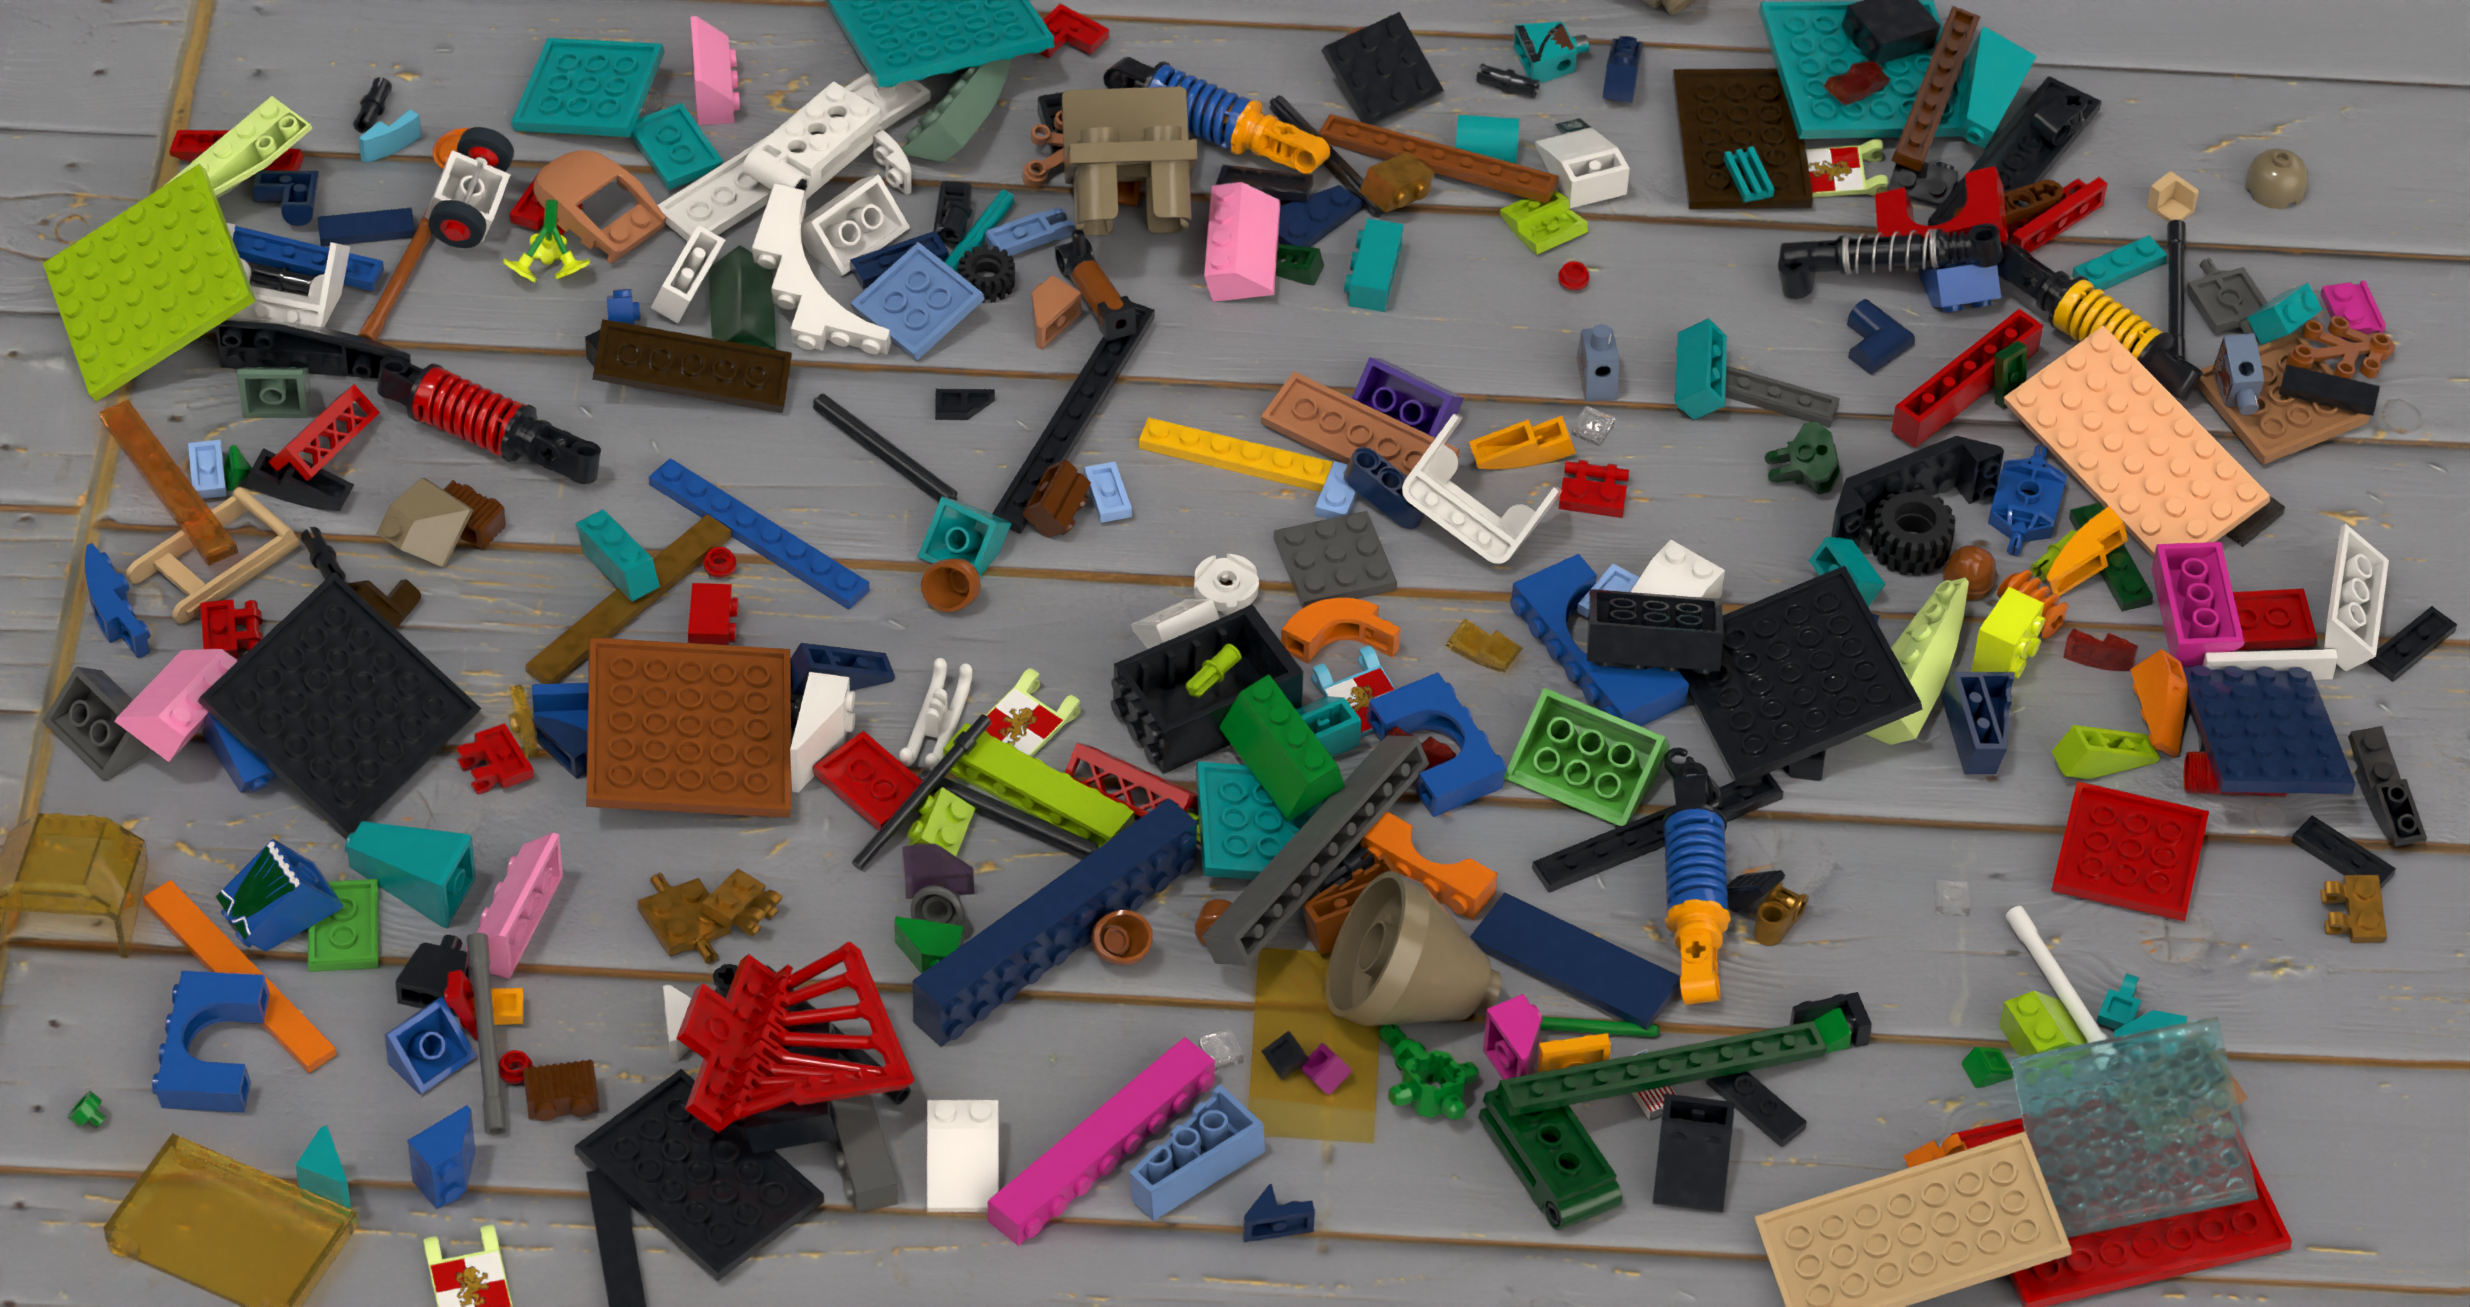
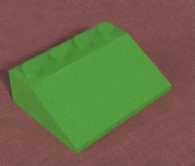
M1543 688L1507 767L1504 780L1621 827L1631 821L1660 771L1664 762V755L1668 752L1670 744L1663 735Z

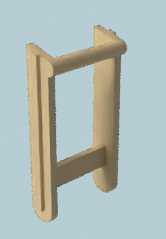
M238 487L233 492L232 497L135 560L128 567L126 578L131 583L138 584L157 571L161 572L187 595L186 598L175 606L172 612V618L177 623L184 624L201 613V602L221 600L301 545L290 527L245 489ZM247 511L253 513L278 535L207 584L177 560L178 557Z

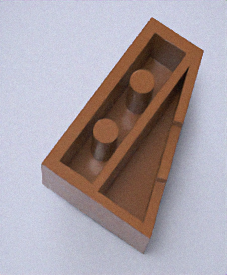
M1385 853L1376 858L1377 864L1363 871L1359 868L1353 872V879L1339 887L1337 884H1334L1303 904L1307 936L1320 955L1333 951L1342 924L1364 888L1374 878L1384 872L1394 871L1398 873Z

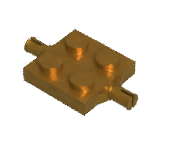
M658 873V876L654 874L650 882L658 893L638 900L637 910L669 957L683 951L698 950L706 964H710V960L713 963L718 958V954L710 943L717 938L730 934L731 927L728 929L700 912L703 902L710 896V893L699 878L677 886H670L662 873Z

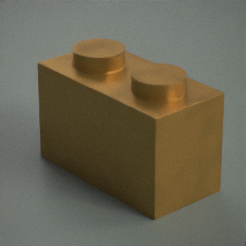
M1406 152L1370 166L1359 192L1387 213L1394 209L1402 208L1414 201L1424 199L1431 190L1430 184L1435 172L1411 153Z

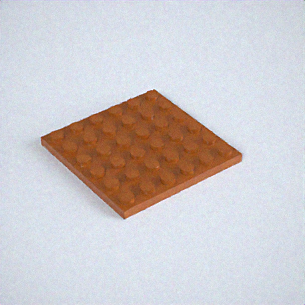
M590 637L586 807L790 818V649Z

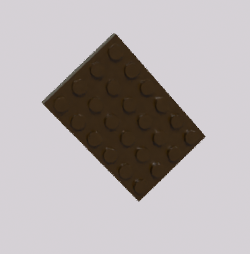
M1777 68L1673 69L1672 79L1688 209L1812 208L1813 196L1805 140L1799 139ZM1748 147H1754L1774 187V196L1744 203L1723 160L1724 152L1730 151L1734 155L1737 149L1747 152ZM1736 163L1746 182V185L1750 193H1754L1751 185L1748 183L1745 177V173L1740 163Z

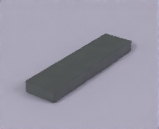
M1726 365V398L1808 422L1817 421L1822 426L1830 428L1838 409L1840 398Z

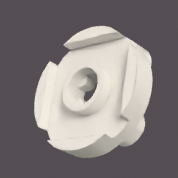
M1227 554V558L1216 559V555L1203 560L1195 570V598L1212 599L1216 610L1221 611L1224 615L1232 614L1247 607L1258 595L1259 578L1257 570L1252 562L1242 556ZM1228 580H1231L1232 585L1225 586L1222 585L1219 581L1227 582Z

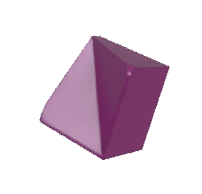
M1324 1043L1320 1044L1309 1056L1310 1060L1299 1068L1328 1095L1353 1071Z

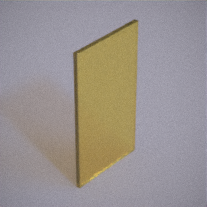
M1262 948L1259 952L1248 1110L1263 1123L1265 1137L1374 1143L1379 1051L1378 1033L1380 1025L1361 1026L1334 1015L1329 1009L1326 998V980L1332 952L1320 955L1318 951ZM1289 1030L1308 1057L1320 1044L1324 1043L1353 1071L1328 1095L1300 1069H1297L1282 1081L1261 1051Z

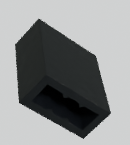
M1862 0L1847 6L1841 26L1844 32L1854 41L1863 55L1874 66L1934 48L1940 29L1939 23L1919 0Z

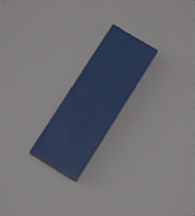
M1505 892L1470 935L1471 939L1483 952L1630 1023L1636 1024L1645 1030L1649 1029L1680 988L1679 975Z

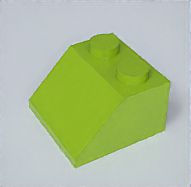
M2034 990L2004 1001L1999 1027L2032 1077L2093 1055L2086 1038L2060 1000Z

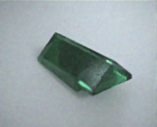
M739 245L709 269L712 338L776 350L775 314L771 290L773 285L772 269H766L758 263H754L753 253Z

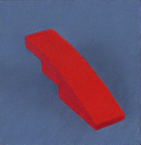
M177 130L169 150L170 156L192 163L230 130ZM288 149L263 170L299 171L304 159L301 149Z

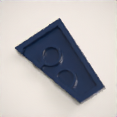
M1337 185L1310 195L1308 202L1293 201L1280 206L1278 243L1302 247L1313 246L1362 209V200L1341 185Z

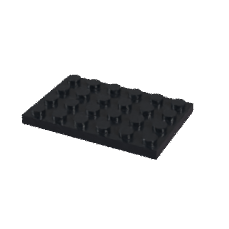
M680 1069L575 1145V1154L603 1177L713 1278L719 1281L824 1203V1193L775 1150L753 1154L749 1140H743L740 1120L732 1122L718 1133L685 1110L695 1080L683 1069Z

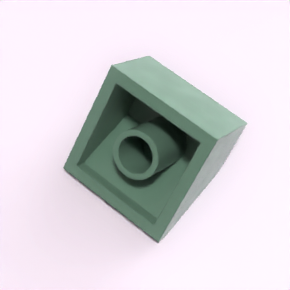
M258 367L240 368L237 370L243 418H308L311 390L308 368Z

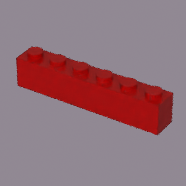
M2021 309L2016 310L1895 405L1891 432L1912 447L1917 448L1995 386V354L2019 340L2027 346V360L2039 351L2043 324Z

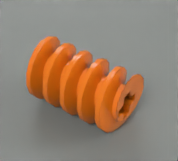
M2029 569L2021 573L2009 575L1999 585L1997 596L2001 598L2007 588L2010 587L2043 602L2042 617L2045 618V623L2041 630V636L2044 639L2053 636L2062 626L2069 605L2066 602L2058 604L2060 597L2057 594L2049 596L2051 589L2048 586L2040 588L2042 581L2039 578L2031 580L2033 573Z

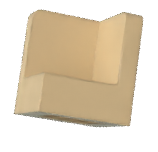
M2170 171L2151 185L2146 208L2168 223L2175 219L2183 221L2195 212L2199 191Z

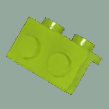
M943 787L932 796L928 795L918 807V812L921 813L919 819L913 823L908 831L907 837L910 838L906 851L913 854L918 848L922 847L940 860L950 864L956 858L976 808Z

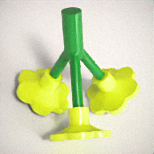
M553 199L545 201L544 227L539 234H533L530 237L531 247L528 252H524L519 261H510L506 258L503 260L506 266L534 283L537 281V278L529 269L534 259H540L545 265H551L555 260H562L564 266L555 273L556 279L570 275L590 264L589 258L575 260L571 250L567 251L566 238L559 234L556 227L558 201Z

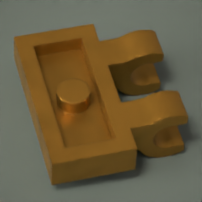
M737 868L703 902L700 912L728 929L735 924L747 935L755 936L761 930V926L758 924L764 918L771 919L778 912V909L773 906H776L783 897L774 890L764 891L765 884Z
M2345 875L2342 881L2343 884L2339 881H2325L2324 889L2320 890L2321 903H2345L2347 913L2346 915L2343 912H2329L2327 914L2328 920H2324L2325 934H2349L2350 943L2384 942L2387 934L2379 875Z

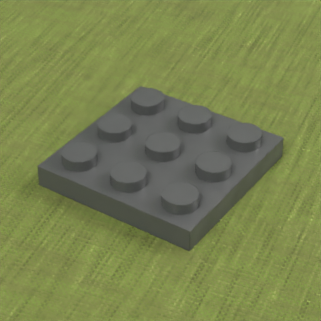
M1367 511L1274 530V541L1302 608L1325 599H1358L1397 590V580Z

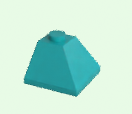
M941 497L917 557L932 564L944 559H965L975 566L980 577L1000 553L1012 523L985 510L947 497Z

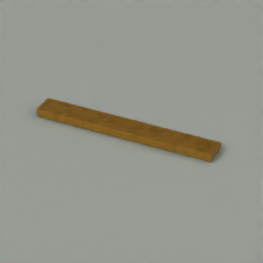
M706 514L653 558L659 588L633 602L617 588L525 664L526 672L543 684H557L589 657L590 637L611 639L702 563L709 550L721 547L732 538L731 529Z

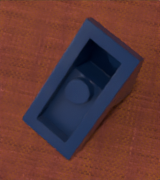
M1269 1184L1244 1215V1242L1314 1232L1315 1209L1313 1201H1291L1286 1204L1277 1205L1273 1186Z

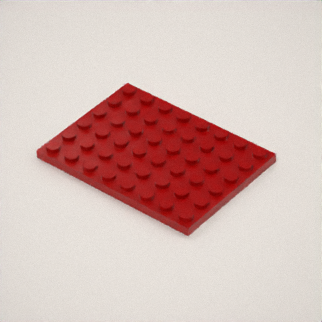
M2115 1096L1957 1132L1961 1141L1965 1142L1967 1149H1971L2026 1131L2071 1247V1255L2009 1274L2023 1307L2051 1306L2281 1252L2291 1248L2292 1239L2230 1112L2216 1121L2155 1146H2152Z

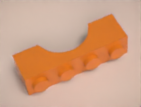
M1386 811L1361 840V848L1369 850L1367 854L1362 856L1363 859L1372 853L1375 864H1377L1376 858L1385 853L1399 874L1422 883L1436 900L1450 907L1455 913L1474 920L1496 895L1498 873L1471 858L1453 864H1439L1425 859L1412 845L1413 826Z

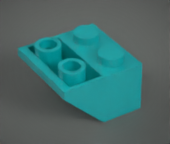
M1325 696L1296 709L1331 757L1360 746L1361 719L1344 697Z

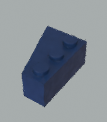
M1952 672L1941 698L1964 774L1997 773L2008 746L2009 710L2012 703L2011 690L2015 672Z

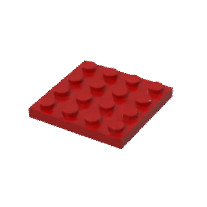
M2077 781L2051 891L2185 922L2209 811Z

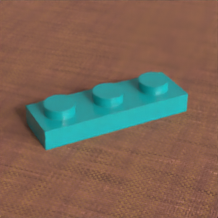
M2148 235L2073 267L2072 277L2075 279L2083 275L2094 285V290H2105L2165 264L2167 254Z

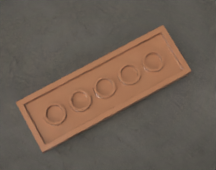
M1295 371L1261 415V424L1348 465L1353 452L1357 448L1367 447L1376 451L1407 477L1436 439ZM1444 443L1447 447L1453 450L1459 458V449L1447 443Z

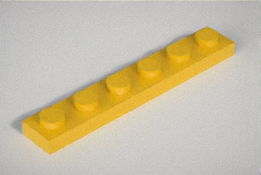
M1149 417L1139 438L1138 449L1317 492L1322 491L1333 465L1332 461Z

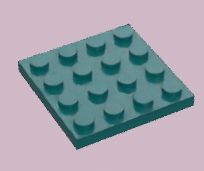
M547 38L512 118L513 130L630 137L665 54L663 44Z
M1198 761L1195 774L1203 876L1254 880L1329 797L1288 822L1246 765Z

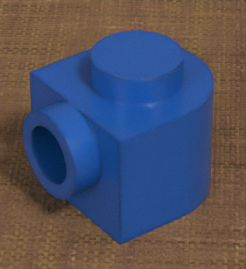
M632 289L613 290V295L607 296L608 320L633 325L634 321H640L639 302H633Z

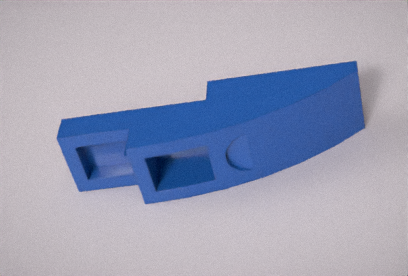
M93 543L88 544L85 553V574L91 607L102 633L109 643L122 638L137 658L149 654L148 639L151 635L143 620L138 621L134 617L133 609L127 599L126 592L129 591V585L122 573L117 574L114 571L112 562L105 552L100 553Z

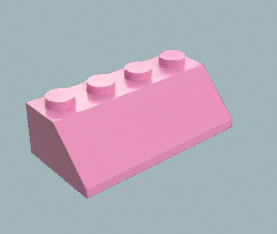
M1243 182L1214 185L1211 187L1204 277L1213 302L1274 295L1281 204L1278 199Z
M223 649L181 650L122 711L114 722L166 761L170 762L205 724L208 711L197 702L200 696L238 661Z
M550 833L522 845L517 857L513 856L509 861L505 880L497 884L494 891V900L490 908L486 907L483 910L477 933L488 935L490 974L510 979L563 877L560 836L557 833Z

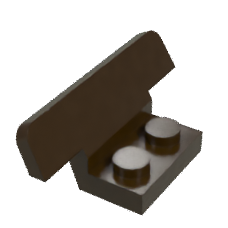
M407 579L400 580L388 596L369 580L347 583L395 629L400 626L421 599L420 591Z

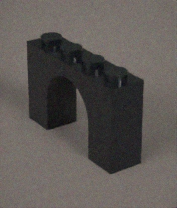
M832 1022L784 1027L789 1032L835 1034ZM782 1046L791 1053L838 1060L837 1048ZM832 1100L804 1105L790 1102L751 1115L745 1119H740L743 1140H749L753 1154L836 1139L837 1114Z

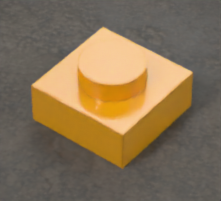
M491 988L494 1025L523 1024V988Z

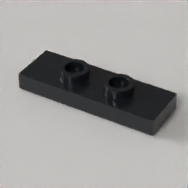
M1222 165L1216 185L1243 182L1278 200L1308 202L1314 184V175Z
M1748 1071L1709 1078L1706 1081V1084L1726 1101L1735 1102V1109L1780 1147H1783L1806 1128L1807 1121Z

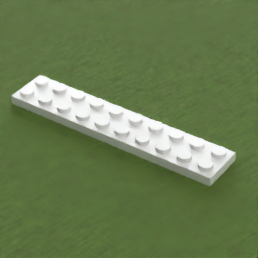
M869 72L844 87L881 109V119L876 122V124L881 126V130L886 129L930 101V91L916 80L898 83L894 87L878 88ZM767 137L657 205L666 216L665 223L688 242L697 225L719 235L768 203L772 190L743 172V165L748 154Z

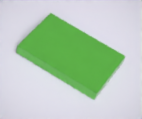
M378 879L328 881L344 906L338 912L308 928L309 972L379 968Z

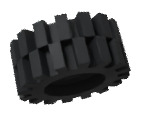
M983 245V250H979L976 246L972 248V253L967 250L964 253V257H961L959 260L958 274L983 293L984 299H990L991 303H995L996 297L1003 300L1006 298V294L1010 295L1012 293V288L1015 286V263H1013V257L1011 255L1008 256L1006 250L1003 249L999 252L998 246H993V249L989 250L988 245ZM989 271L996 273V275L983 277L977 275V273Z

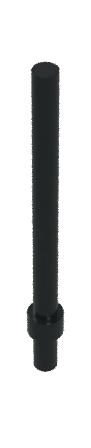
M981 714L966 732L962 731L953 741L954 746L853 859L852 864L859 870L865 868L964 754L968 755L977 745L976 740L992 723L987 716Z

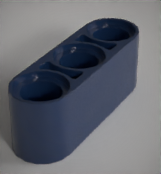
M1357 448L1353 452L1344 471L1343 477L1345 482L1398 525L1407 529L1418 527L1425 514L1410 504L1403 495L1402 487L1407 476L1371 448Z

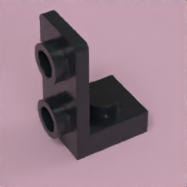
M1858 992L1837 994L1831 998L1818 1001L1802 1002L1799 1005L1793 1006L1790 1025L1811 1022L1833 1009L1841 1008L1850 1028L1851 1039L1855 1047L1869 1044L1872 1027L1871 1020Z

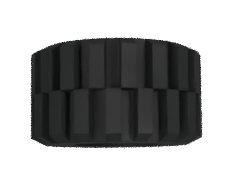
M1912 489V492L1900 490L1898 495L1891 493L1887 495L1886 500H1881L1878 508L1875 510L1870 539L1873 555L1878 556L1877 560L1881 564H1887V569L1891 571L1898 570L1902 575L1913 573V576H1921V572L1930 574L1934 572V568L1940 569L1944 566V561H1948L1950 557L1956 520L1955 515H1952V509L1949 505H1944L1943 499L1940 497L1934 498L1932 497L1933 494L1927 491L1924 494L1919 493V490Z

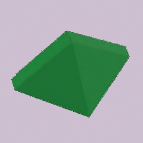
M236 445L229 447L224 462L225 483L228 491H233L249 475L252 469Z

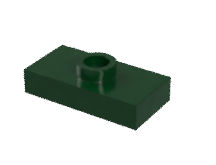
M2019 340L1995 354V404L2002 409L2007 407L2004 404V397L2027 381V346Z

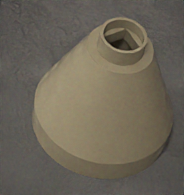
M1387 871L1378 875L1364 888L1342 924L1328 966L1326 998L1329 1009L1334 1015L1361 1026L1464 1020L1472 1014L1480 1017L1486 1015L1487 1009L1493 1007L1496 1003L1501 989L1502 978L1498 971L1491 969L1488 956L1422 883L1397 872Z

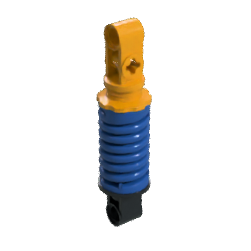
M1124 57L1104 73L1103 81L1107 89L1185 88L1188 133L1194 134L1198 138H1204L1208 142H1215L1217 146L1228 149L1234 155H1242L1248 149L1256 156H1265L1276 163L1284 164L1304 174L1312 173L1329 158L1330 148L1323 138L1302 131L1294 125L1278 121L1277 117L1271 114H1262V103L1260 101H1253L1246 97L1239 98L1237 93H1228V90L1225 88L1218 89L1217 85L1208 84L1204 79L1198 80L1194 75L1187 76L1185 71L1178 70L1165 61L1159 62L1153 68L1131 57Z
M1705 773L1674 778L1673 787L1676 808L1666 813L1662 820V830L1665 837L1666 900L1668 907L1665 923L1667 929L1675 934V946L1681 951L1682 974L1680 976V986L1685 1005L1720 1001L1721 992L1718 978L1717 950L1723 943L1722 933L1728 929V923L1731 921L1730 913L1727 909L1728 893L1724 834L1727 828V820L1719 809L1711 805L1713 802L1712 785L1709 774Z

